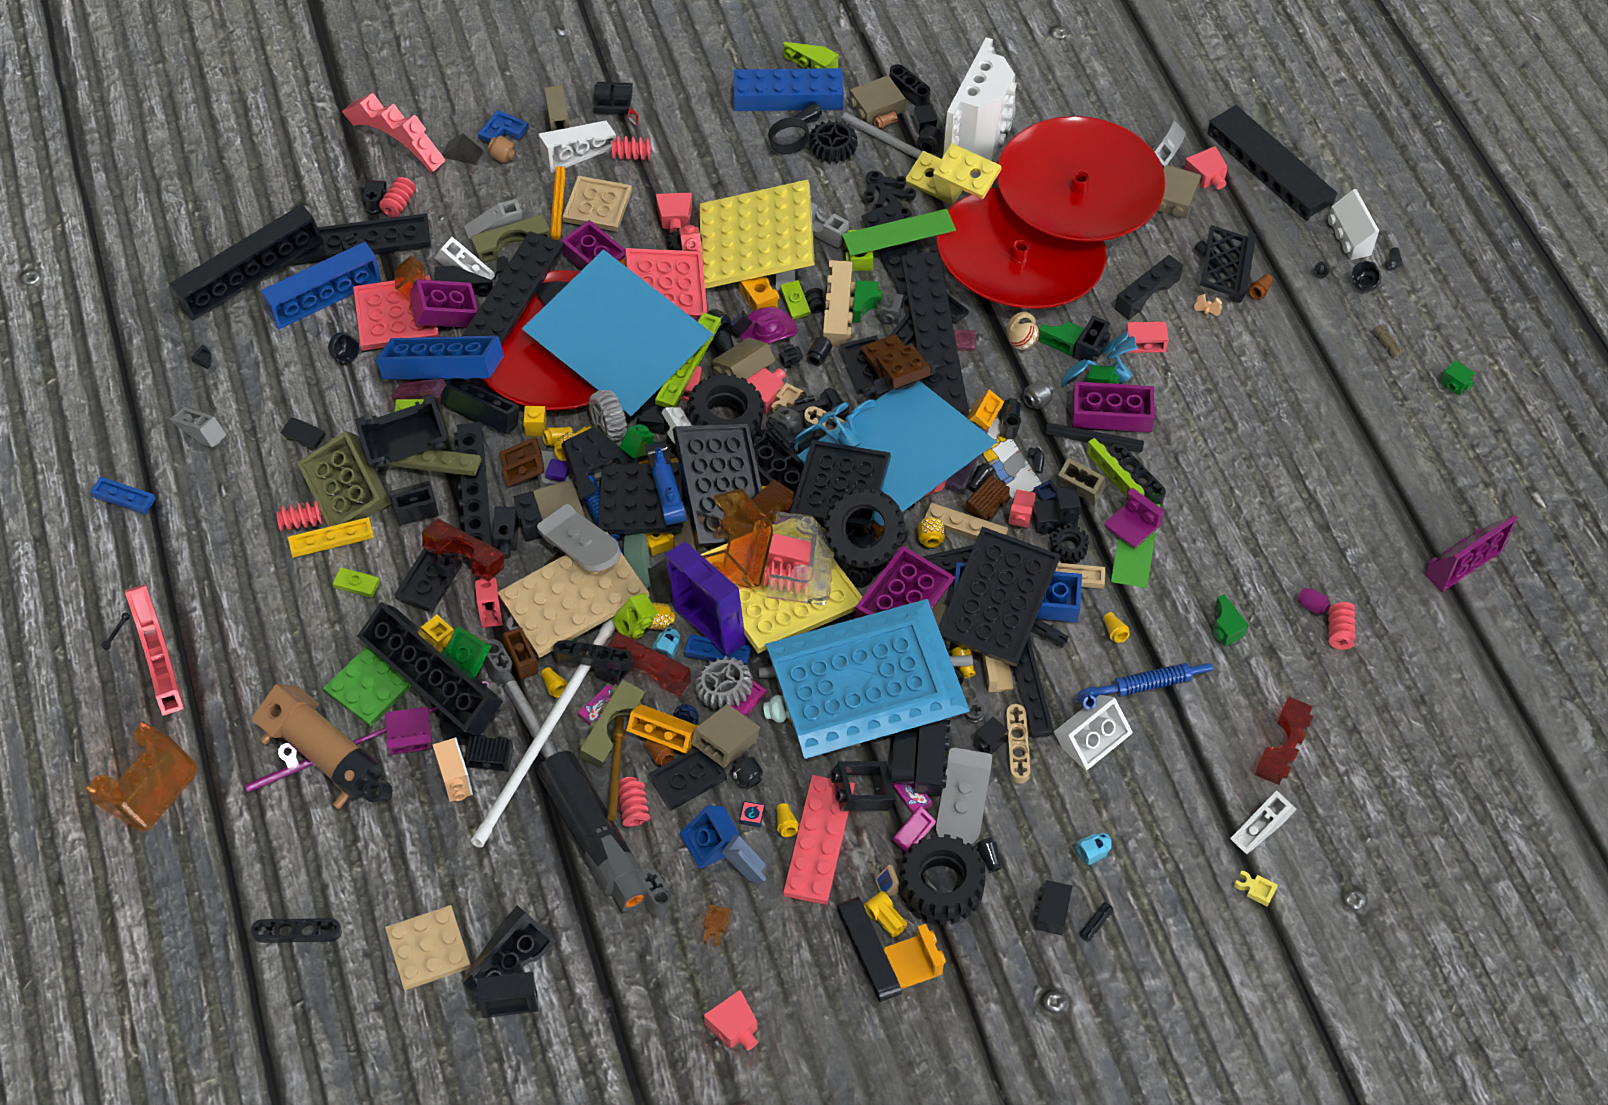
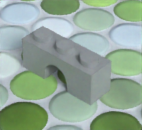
M811 202L813 236L839 248L844 243L842 234L848 233L849 221L834 213L826 220L818 213V205Z

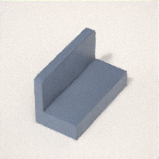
M734 835L722 853L749 882L764 883L766 877L761 871L766 864L739 835Z

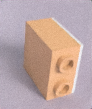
M453 738L433 744L449 802L461 801L473 795L457 739Z

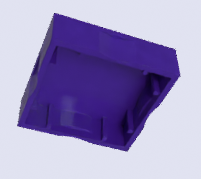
M686 541L667 552L665 558L671 582L674 610L707 637L725 656L730 655L746 644L739 588Z

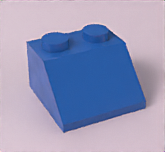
M706 806L680 832L699 869H703L726 858L722 851L734 835L741 837L724 806Z

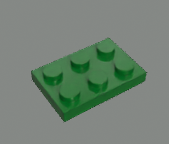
M456 626L445 651L476 677L492 645L466 629Z

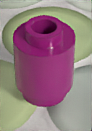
M1305 587L1297 599V602L1301 603L1302 607L1318 616L1321 613L1325 614L1330 607L1329 597L1313 588L1308 589Z

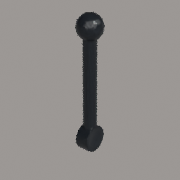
M128 613L122 614V619L108 640L102 642L104 650L111 648V641L124 622L130 618Z

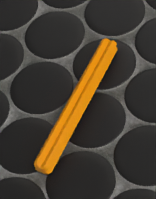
M557 166L555 168L550 234L551 239L557 241L561 237L566 173L564 166Z

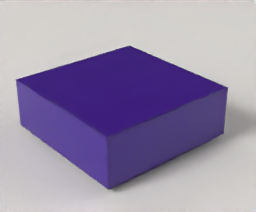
M551 459L545 472V478L561 482L566 481L570 470L567 462Z

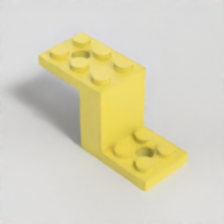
M951 143L942 159L922 151L906 177V184L953 205L963 190L984 199L1002 168L1001 165ZM933 171V177H926L925 174ZM973 172L981 174L978 178L971 177Z

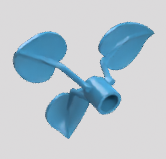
M1128 331L1112 339L1102 351L1103 354L1112 351L1107 358L1110 360L1115 357L1116 362L1111 366L1116 368V373L1119 375V384L1128 381L1132 377V373L1118 355L1138 349L1135 337L1131 336L1128 338ZM1085 359L1077 362L1065 372L1061 386L1064 388L1067 381L1081 373L1088 365L1097 364Z
M870 399L852 410L845 418L849 423L850 430L848 427L844 429L836 417L849 404L844 402L834 407L818 419L819 424L803 430L794 438L796 440L794 449L796 450L798 444L818 429H822L836 440L838 444L859 446L861 443L855 436L857 433L854 430L852 418L868 409L878 408V404L875 400ZM833 418L841 430L838 433L839 438L825 428L822 423Z

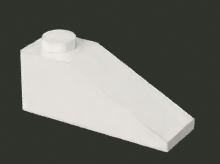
M453 237L447 241L435 256V259L443 266H456L491 280L495 276V273Z
M1276 790L1230 839L1248 854L1277 830L1297 808Z

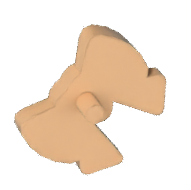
M1203 294L1197 297L1194 309L1196 311H1205V314L1211 312L1218 316L1222 310V302L1217 297L1213 303L1206 301V296Z

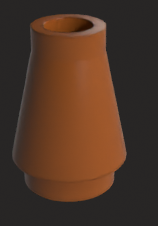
M1264 274L1261 278L1250 284V296L1254 299L1264 298L1273 282V278L1269 274Z
M649 739L645 741L644 746L649 751L656 765L663 766L674 760L671 748Z

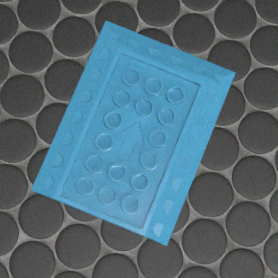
M602 250L522 328V330L597 390L607 389L614 392L619 399V403H621L622 409L630 416L713 335L708 329L605 250Z
M919 380L910 388L888 391L875 400L878 408L868 409L852 418L853 427L857 433L855 436L861 443L857 447L891 453L882 491L899 505L902 512L997 443V441ZM848 421L841 424L844 429L848 427L850 430ZM837 427L831 432L839 438L838 433L841 430ZM828 434L818 440L838 444ZM810 447L797 455L804 465ZM875 511L873 523L883 527V518Z
M928 599L765 644L804 759L970 712Z

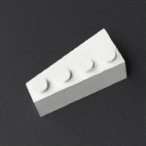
M607 121L538 134L541 159L551 174L555 172L557 166L567 168L612 150L613 140L616 141V134Z

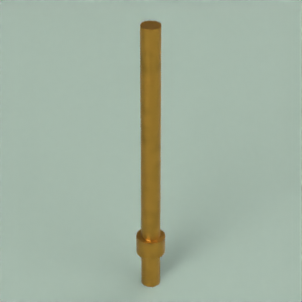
M621 716L616 717L615 728L612 731L614 746L607 815L608 820L611 821L615 820L617 815L622 742L625 740L624 718Z

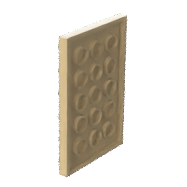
M622 553L614 565L605 570L595 572L585 570L576 560L566 554L500 590L498 595L517 625L523 628L526 638L540 658L553 651V645L557 641L572 640L615 616L629 597L646 593L649 597V592Z

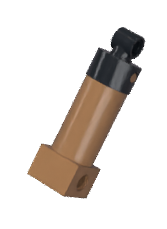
M275 684L251 718L265 730L260 742L266 745L272 737L287 740L326 774L333 784L342 791L333 803L338 809L343 806L348 797L358 799L364 796L368 802L388 801L392 796L393 789L389 782L379 780L383 770L382 765L316 711L315 708L318 703L299 686ZM377 787L379 788V795H378V796L376 795V788H377Z

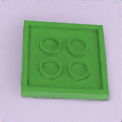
M366 646L323 687V691L366 725L372 727L412 685L371 648Z

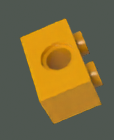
M766 276L739 281V291L753 311L767 307L778 308V292L776 289H772Z

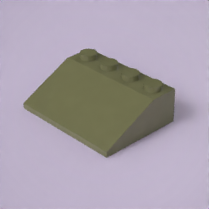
M345 431L297 462L328 527L367 518L391 504L374 468L368 465L358 435Z

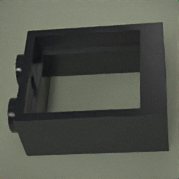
M839 761L831 771L830 778L831 782L834 783L835 799L839 804L840 811H888L897 800L887 761ZM847 775H871L876 795H852Z
M533 972L477 978V987L473 988L474 1002H476L477 1011L481 1010L483 1018L539 1011L537 987Z

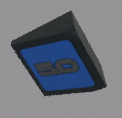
M742 311L731 322L730 329L740 336L753 322L745 311Z

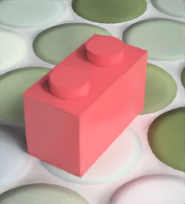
M1127 322L1126 331L1129 333L1128 338L1134 336L1138 348L1127 353L1166 352L1169 341L1166 322Z
M774 533L766 565L774 561L775 568L780 562L783 565V569L786 568L787 564L791 565L792 571L796 565L799 566L800 572L804 567L809 569L814 543Z

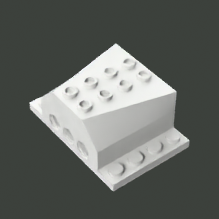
M985 38L947 111L943 156L951 143L992 161L999 146L1004 144L1006 132H1010L1012 120L1015 116V89L1017 83H1015V74L1003 56L994 54V48L992 47L993 39Z

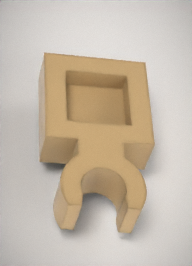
M785 383L776 395V401L771 406V412L774 413L781 406L789 408L795 406V400L801 398L800 393L803 391Z

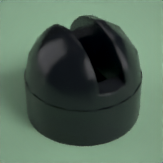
M1318 262L1315 265L1314 274L1318 278H1324L1329 274L1330 267L1326 262ZM1321 265L1324 266V273H1320Z

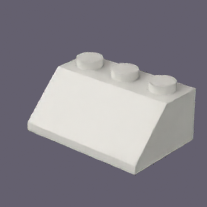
M1354 189L1331 207L1330 214L1328 215V223L1333 227L1336 238L1342 243L1343 250L1347 253L1350 260L1371 256L1379 233V229L1357 189Z
M1097 696V704L1093 709L1091 707L1090 709L1082 708L1054 731L1062 749L1084 770L1091 768L1133 733L1115 697Z

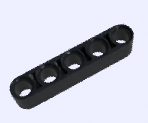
M859 896L838 903L837 910L878 1001L881 1003L901 995L902 990Z

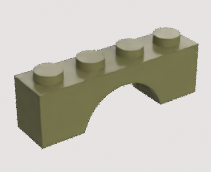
M542 214L471 236L472 247L476 257L481 262L487 263L497 260L500 250L507 244L523 242L529 231L551 238L550 229Z
M623 679L619 685L615 684L609 694L612 698L609 703L605 701L599 711L601 714L598 720L594 719L588 729L591 733L588 738L583 737L579 743L578 748L580 752L578 757L602 769L614 746L608 737L607 725L618 716H630L631 711L640 705L645 691Z

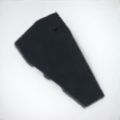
M516 906L500 924L462 980V983L473 991V988L477 987V978L518 973L523 970L522 967L540 959L556 942V939L524 910Z

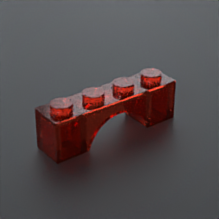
M439 518L422 531V547L437 555L449 552L466 555L472 560V573L488 582L504 569V552Z
M619 632L614 635L607 645L608 647L629 650L632 653L634 662L632 667L647 672L660 684L661 688L678 697L682 695L691 682L689 667Z
M1288 696L1277 723L1285 731L1287 742L1279 747L1265 748L1255 773L1256 776L1280 785L1282 778H1288L1292 768L1288 764L1290 760L1294 762L1299 750L1296 749L1297 743L1302 745L1306 735L1303 729L1305 726L1309 728L1314 716L1310 713L1313 706Z

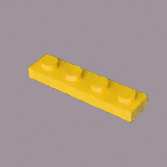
M367 517L289 536L288 541L292 557L294 558L372 539L374 535L370 519Z

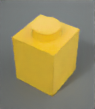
M525 406L524 428L526 436H542V431L546 430L547 427L545 406Z

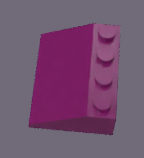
M1514 515L1491 523L1483 529L1478 528L1468 539L1466 537L1463 538L1453 549L1451 547L1448 548L1438 559L1436 557L1427 564L1428 569L1425 576L1441 592L1445 591L1502 553L1518 518Z
M902 545L856 605L855 618L928 599L932 610L955 580V576Z

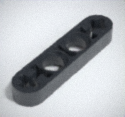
M1122 444L1110 446L1108 453L1115 457L1119 465L1129 472L1135 483L1143 488L1144 496L1154 504L1162 503L1166 494V489L1125 446ZM1132 464L1135 466V469L1128 470L1125 465ZM1144 477L1149 482L1143 484L1140 483L1138 479Z
M560 640L553 645L555 658L560 661L620 671L630 669L634 663L632 653L626 649L571 640ZM582 651H587V652H589V653H588L587 655H585V656H579V655H578V654H579L580 652H582ZM600 655H609L606 659H598Z
M333 918L261 919L254 922L251 927V933L254 939L260 943L333 942L340 938L342 928L340 923ZM309 925L314 927L312 934H302L304 927ZM283 926L291 927V932L288 935H280L279 930ZM318 926H321V929H322V930H320V933H321L320 935H319V928H318ZM330 926H334L335 929L332 930V934H328L327 930L330 929ZM265 927L266 931L263 932V935H260L258 931Z

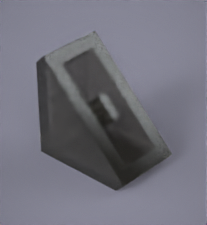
M462 133L447 143L442 156L446 159L477 165L483 150Z

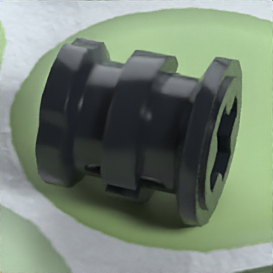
M811 288L804 294L808 306H810L809 309L813 314L821 313L826 309V303L822 296L823 291L820 288Z

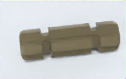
M1383 325L1376 326L1373 332L1388 351L1390 350L1389 353L1394 358L1400 356L1402 353L1401 347L1396 345L1397 342L1389 332H1385L1387 330Z

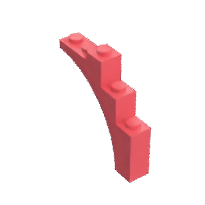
M373 92L353 101L342 111L353 126L368 125L398 140L423 163L430 173L434 172L446 161L424 133L426 128L415 114L405 118L394 103L383 107Z
M144 584L125 590V595L147 659L155 696L162 716L184 709L182 693L175 676L174 665L167 648L166 638L147 586Z

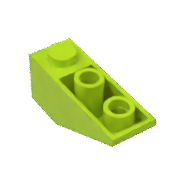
M783 42V57L800 65L802 68H838L839 54L824 46Z

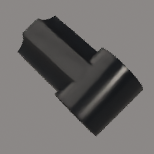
M831 387L825 389L820 394V399H825L826 401L825 407L828 412L844 403L836 389ZM849 405L838 413L836 417L847 421L845 418L850 414Z
M1015 398L1004 400L1000 434L1006 439L1015 438L1021 424V403Z

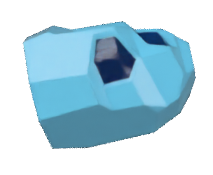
M670 627L659 633L652 647V655L665 661H672L680 647V634L678 631Z
M1105 833L1092 834L1076 842L1075 849L1083 862L1091 865L1107 856L1111 849L1112 840Z

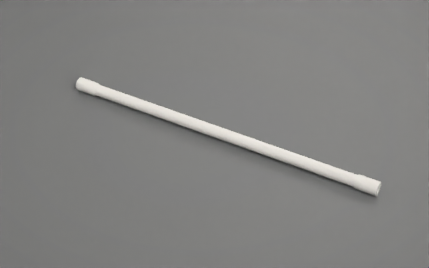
M614 617L604 622L593 644L604 646L616 628L612 622ZM580 664L484 822L480 824L472 837L471 842L477 847L484 846L494 825L591 666Z

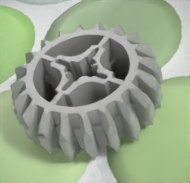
M611 390L596 391V393L590 396L589 401L592 423L613 442H619V440L624 438L627 431L626 417L624 416L621 403H619L618 397Z
M727 656L723 660L717 657L716 662L709 660V666L702 665V671L698 672V678L695 679V689L699 699L707 707L711 706L713 710L718 707L721 709L726 704L739 707V701L746 702V696L751 695L750 689L753 688V677L747 665H744L742 660L737 661L735 657L731 660ZM734 676H737V677L740 678V679H739V681H737V680H735V678H733V677H734ZM709 686H712L715 690L711 691Z

